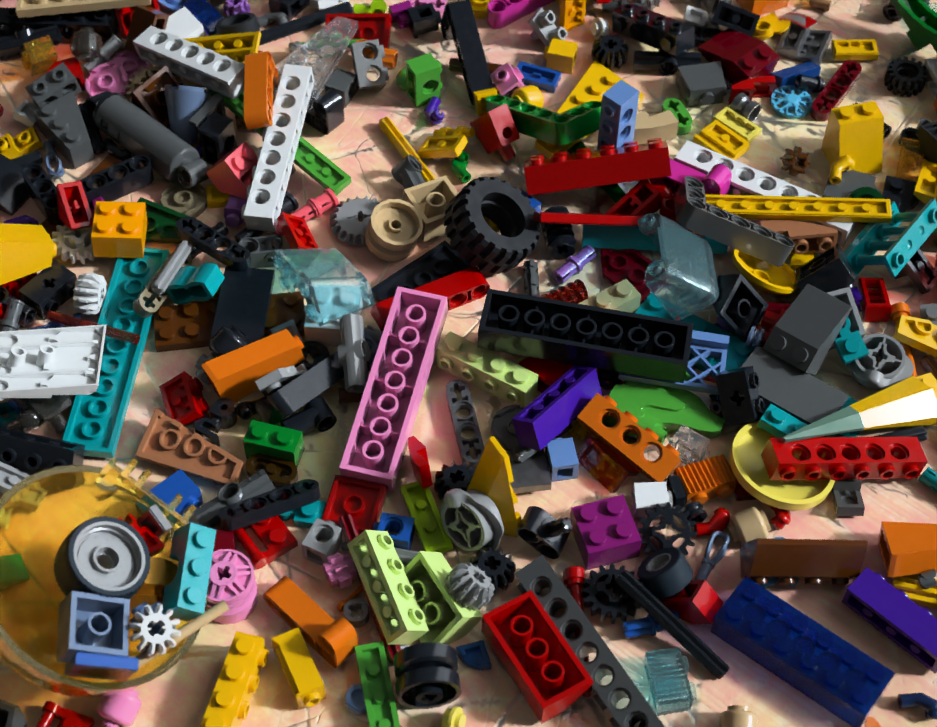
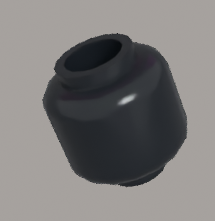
M235 325L221 327L210 340V346L213 349L211 355L217 358L248 345L246 341L248 339L247 335Z

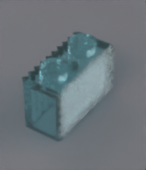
M680 647L645 652L643 664L656 715L661 716L690 711L693 700L697 699L694 682H689L687 673H689L687 656H682Z

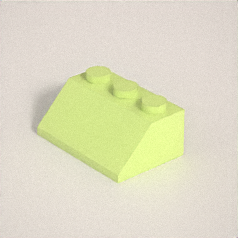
M420 551L404 568L410 585L414 589L415 598L425 615V621L429 628L427 633L418 638L420 643L434 642L450 645L465 637L482 620V614L479 609L472 611L468 607L464 608L460 602H455L454 596L449 594V589L445 583L452 568L441 552Z

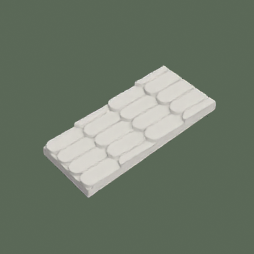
M107 324L0 332V401L6 398H52V395H90L96 392L99 385Z

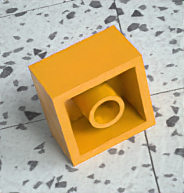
M96 201L91 233L94 257L144 258L148 223L145 202Z

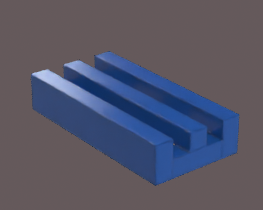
M521 61L517 66L524 76L521 80L525 86L534 85L540 90L554 93L561 80L562 72Z

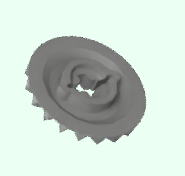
M367 195L365 198L356 196L353 200L347 198L346 202L340 201L339 206L334 207L333 213L330 214L331 231L342 242L357 246L366 245L365 231L373 209L380 202L376 198L369 199ZM358 217H363V221L359 222Z

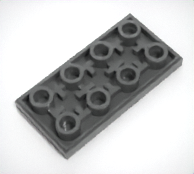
M758 346L740 367L753 366L754 372L759 377L758 392L764 404L767 406L773 404L807 425L841 410L849 396Z

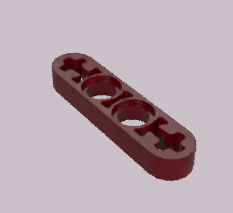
M853 60L845 61L812 104L810 115L814 120L819 122L827 121L831 109L837 108L860 77L862 67L858 62ZM842 82L845 83L846 86H839L836 83ZM832 95L837 99H828L826 96Z

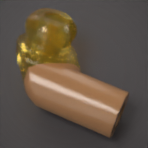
M807 0L812 7L829 11L832 2L830 0Z

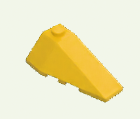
M492 436L487 441L467 490H478L486 494L495 503L500 512L504 526L503 535L518 537L517 529L522 519L521 514L514 510L513 504L517 503L518 499L510 485L514 479L509 455L496 438Z

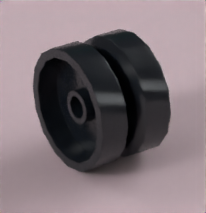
M434 642L419 643L403 648L394 656V673L397 678L395 683L398 702L403 706L414 709L441 707L455 701L462 693L460 678L457 673L459 669L457 653L450 645Z

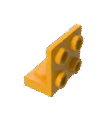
M556 0L560 5L559 27H564L568 32L584 24L586 0Z

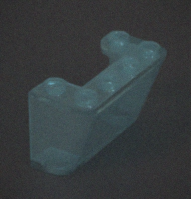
M335 247L274 250L275 255L272 256V260L276 269L280 271L281 276L278 277V281L282 290L293 293L295 288H298L302 297L307 302V305L304 306L309 320L314 319L319 327L342 318V315L352 314L375 304L372 290L366 277Z

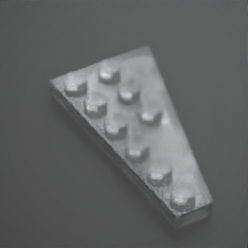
M337 16L276 65L278 73L283 72L284 64L312 67L314 85L307 112H310L313 108V102L318 99L324 85L356 33L358 21ZM278 87L273 88V93L278 90Z

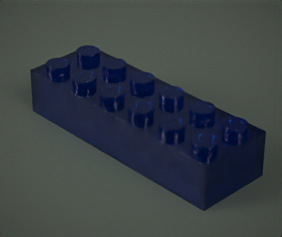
M746 576L714 616L711 633L852 727H862L867 717H869L888 689L895 675V672Z

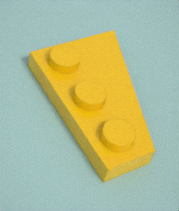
M901 315L896 322L893 338L937 358V325L932 324L930 320Z

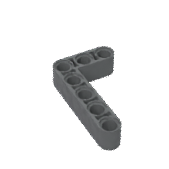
M685 176L674 196L675 217L681 226L772 265L783 266L795 246L791 239L780 233L706 203L704 185L694 177Z

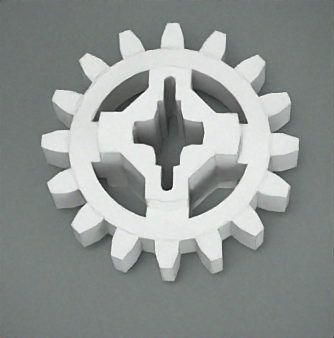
M65 224L64 226H56L57 232H52V241L56 243L57 247L56 256L61 255L63 261L70 258L72 264L76 260H80L84 264L86 258H89L91 261L94 260L91 241L92 227L71 231Z

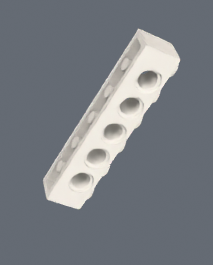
M154 26L147 28L133 41L139 58L160 68L166 65L172 73L234 100L244 91L245 64L232 60L225 55H220L211 49L201 47L194 42H189L180 36H175Z

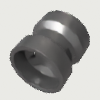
M740 93L734 98L730 108L753 122L760 114L762 106L756 101H751L746 94Z

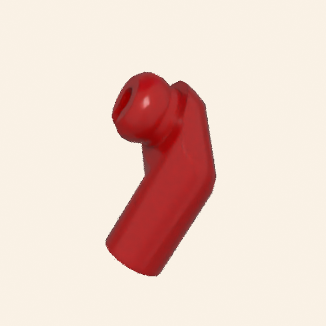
M768 505L775 511L776 516L771 519V523L777 529L782 530L786 524L789 525L791 522L790 510Z

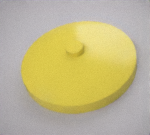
M759 420L749 423L739 430L730 447L729 462L735 478L753 497L767 505L793 511L813 508L826 499L835 480H770L761 454L769 438L777 437L758 427Z

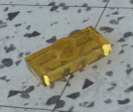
M903 137L895 172L896 178L917 182L924 156L921 152L919 140Z

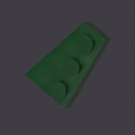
M140 197L137 202L146 203L148 223L145 241L182 243L183 240L177 235L176 222L182 217L190 216Z

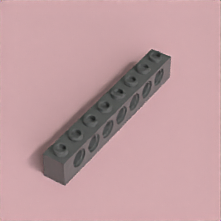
M543 555L539 556L515 573L521 582L516 585L521 594L532 590L593 679L592 686L597 692L593 698L602 711L607 708L613 715L609 719L612 726L634 727L636 723L643 721L646 722L645 727H665ZM550 588L546 595L539 596L541 590ZM565 609L561 617L554 618L558 610ZM581 631L578 638L569 640L571 633ZM596 653L593 661L584 662L588 654ZM607 675L613 676L609 684L600 685L603 677ZM623 698L629 699L626 707L622 709L616 708L619 700Z

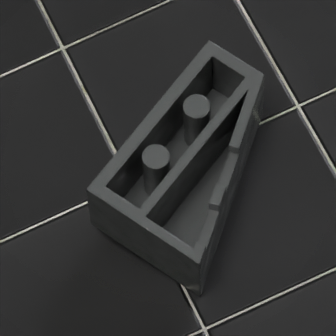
M74 91L34 111L39 131L49 141H52L53 146L74 169L95 159Z

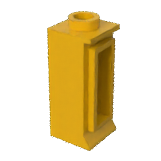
M299 628L271 638L274 653L277 655L295 701H297L298 709L313 707L326 698L324 684Z

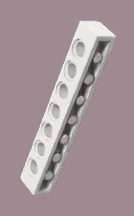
M284 64L283 72L278 75V90L273 93V125L263 130V145L258 148L257 166H253L252 170L253 182L252 185H248V200L241 210V217L245 220L247 229L276 231L277 218L281 212L314 85L313 71L310 66Z
M688 140L674 159L706 175L715 164L725 165L732 173L728 195L821 197ZM801 221L837 229V244L842 247L846 244L857 223Z

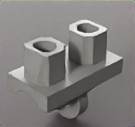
M542 7L538 8L534 16L528 21L534 30L530 37L533 40L540 38L545 46H550L552 38L564 40L568 32L564 27L557 28L555 26L556 18L552 10L544 11Z

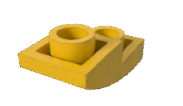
M33 126L15 137H12L9 133L0 137V154L10 160L44 146L37 130Z

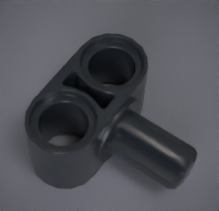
M529 506L517 529V534L543 556L550 559H558L573 529L571 525L572 520L568 517L556 520L544 509L537 506Z

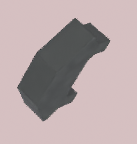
M851 169L850 171H843L840 184H831L828 179L823 197L848 198L854 190L861 187H871L879 191L874 184L876 176Z

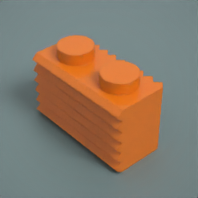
M724 454L711 457L710 459L707 458L700 462L697 461L690 465L687 464L680 468L677 467L674 470V475L679 476L687 496L685 506L695 501H699L703 505L709 499L716 497L725 499L735 492L737 479Z

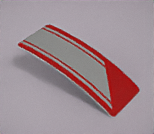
M787 13L778 18V20H789L805 29L817 23L816 20L799 13Z

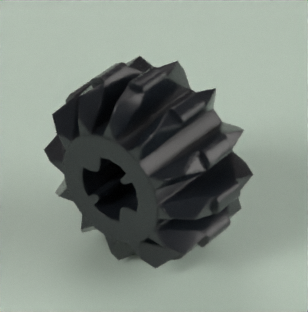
M609 34L607 37L600 36L598 40H594L591 51L592 60L598 61L611 71L614 67L620 69L621 65L626 64L629 48L625 43V39H619L618 35L611 37Z
M454 460L451 467L443 464L441 471L436 472L434 490L438 493L439 500H443L445 493L451 489L456 488L467 491L475 472L474 467L467 468L465 461L460 466Z
M489 545L487 552L478 549L476 557H471L470 559L472 565H477L480 570L485 571L487 577L491 578V583L495 587L494 594L497 593L498 588L506 591L508 583H513L516 564L512 562L510 553L503 554L501 547L496 551H492Z

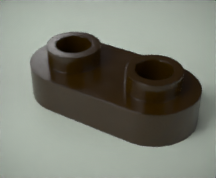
M260 453L250 456L246 461L245 467L248 477L257 473L256 470L264 469L275 487L281 488L298 480V470L292 461Z

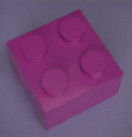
M623 495L571 507L572 533L586 570L598 568L600 565L606 566L611 563L639 557L642 540Z

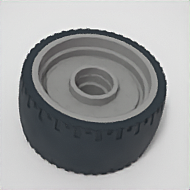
M100 516L81 523L64 539L54 560V575L60 590L65 596L71 591L111 598L131 599L145 582L150 569V553L146 542L143 540L144 538L141 537L140 533L133 526L118 518Z

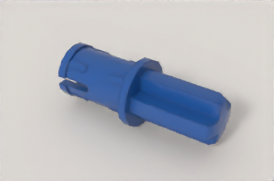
M673 611L672 613L679 619L677 611ZM649 614L645 618L626 621L622 624V630L626 638L647 634L656 636L657 632L666 631Z

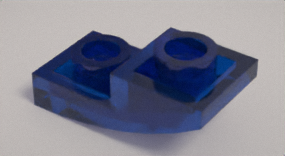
M188 0L181 5V8L186 7L193 14L209 36L217 34L216 23L224 17L208 1Z

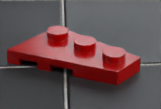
M390 13L326 14V38L332 40L378 39L379 45L389 49L391 32Z

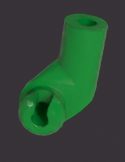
M462 151L459 157H455L451 164V171L463 183H467L471 179V174L466 170L469 155L465 151Z

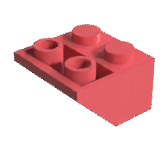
M245 141L226 153L205 173L220 192L248 200L247 188L248 185H252L253 166H257L258 159L254 150Z

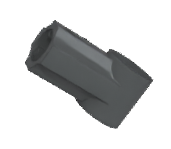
M412 155L405 157L391 170L395 180L403 185L404 189L425 182L420 173L422 166Z

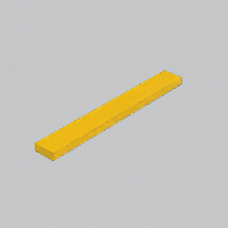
M705 194L706 203L744 219L891 223L892 220L890 199Z

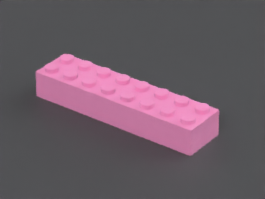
M397 287L340 463L341 476L385 484L388 486L387 492L394 493L407 450L408 440L414 427L447 318L448 301L446 296Z

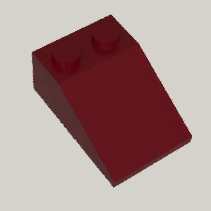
M730 28L725 29L697 47V51L710 63L721 61L723 75L733 85L746 79L769 76L774 71L780 58L765 42Z

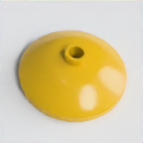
M734 249L732 261L739 274L743 275L756 291L787 295L796 292L798 289L796 273L788 264L784 263L781 267L775 266Z

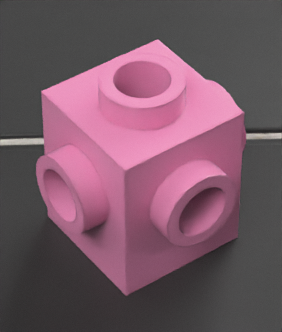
M508 62L499 66L490 74L493 87L497 89L498 95L511 98L514 90L525 86L521 80L524 78L517 66L513 68Z

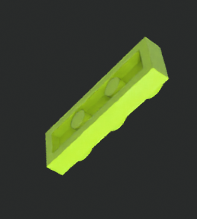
M417 481L400 486V494L409 516L415 519V530L423 550L441 553L452 551V541L444 530L442 518L429 487L423 489Z

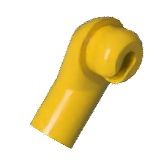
M843 155L831 164L829 176L831 184H840L842 171L844 169L850 171V168L853 169L855 167V161L851 156Z

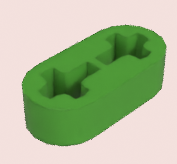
M677 98L665 99L662 112L670 110L680 122L678 123L677 135L689 134L693 120L683 103Z

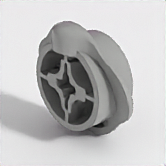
M871 334L863 337L862 339L869 351L868 356L846 364L851 370L854 379L860 385L871 390H884L897 382L911 377L914 370L913 363L906 356L903 346L896 339L885 334ZM880 357L879 365L876 367L877 359Z
M455 488L445 493L442 505L440 506V516L444 530L451 541L466 551L480 549L487 552L489 545L492 551L499 546L500 539L504 533L501 515L495 503L486 494L478 490L464 491Z

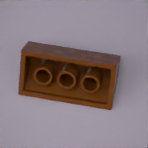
M756 538L740 545L741 579H750L751 584H766L768 579H778V584H795V580H805L806 585H820L822 580H832V585H849V580L856 579L860 575L868 541Z

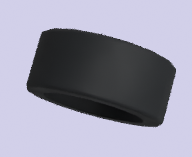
M249 12L227 16L216 23L218 35L260 31L256 15Z

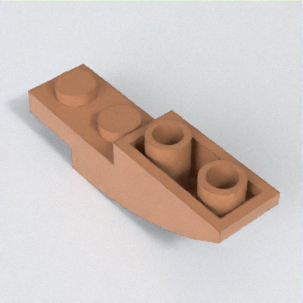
M789 220L760 221L759 224L788 237L794 242L795 246L789 256L804 253H823L837 244V229L827 226Z

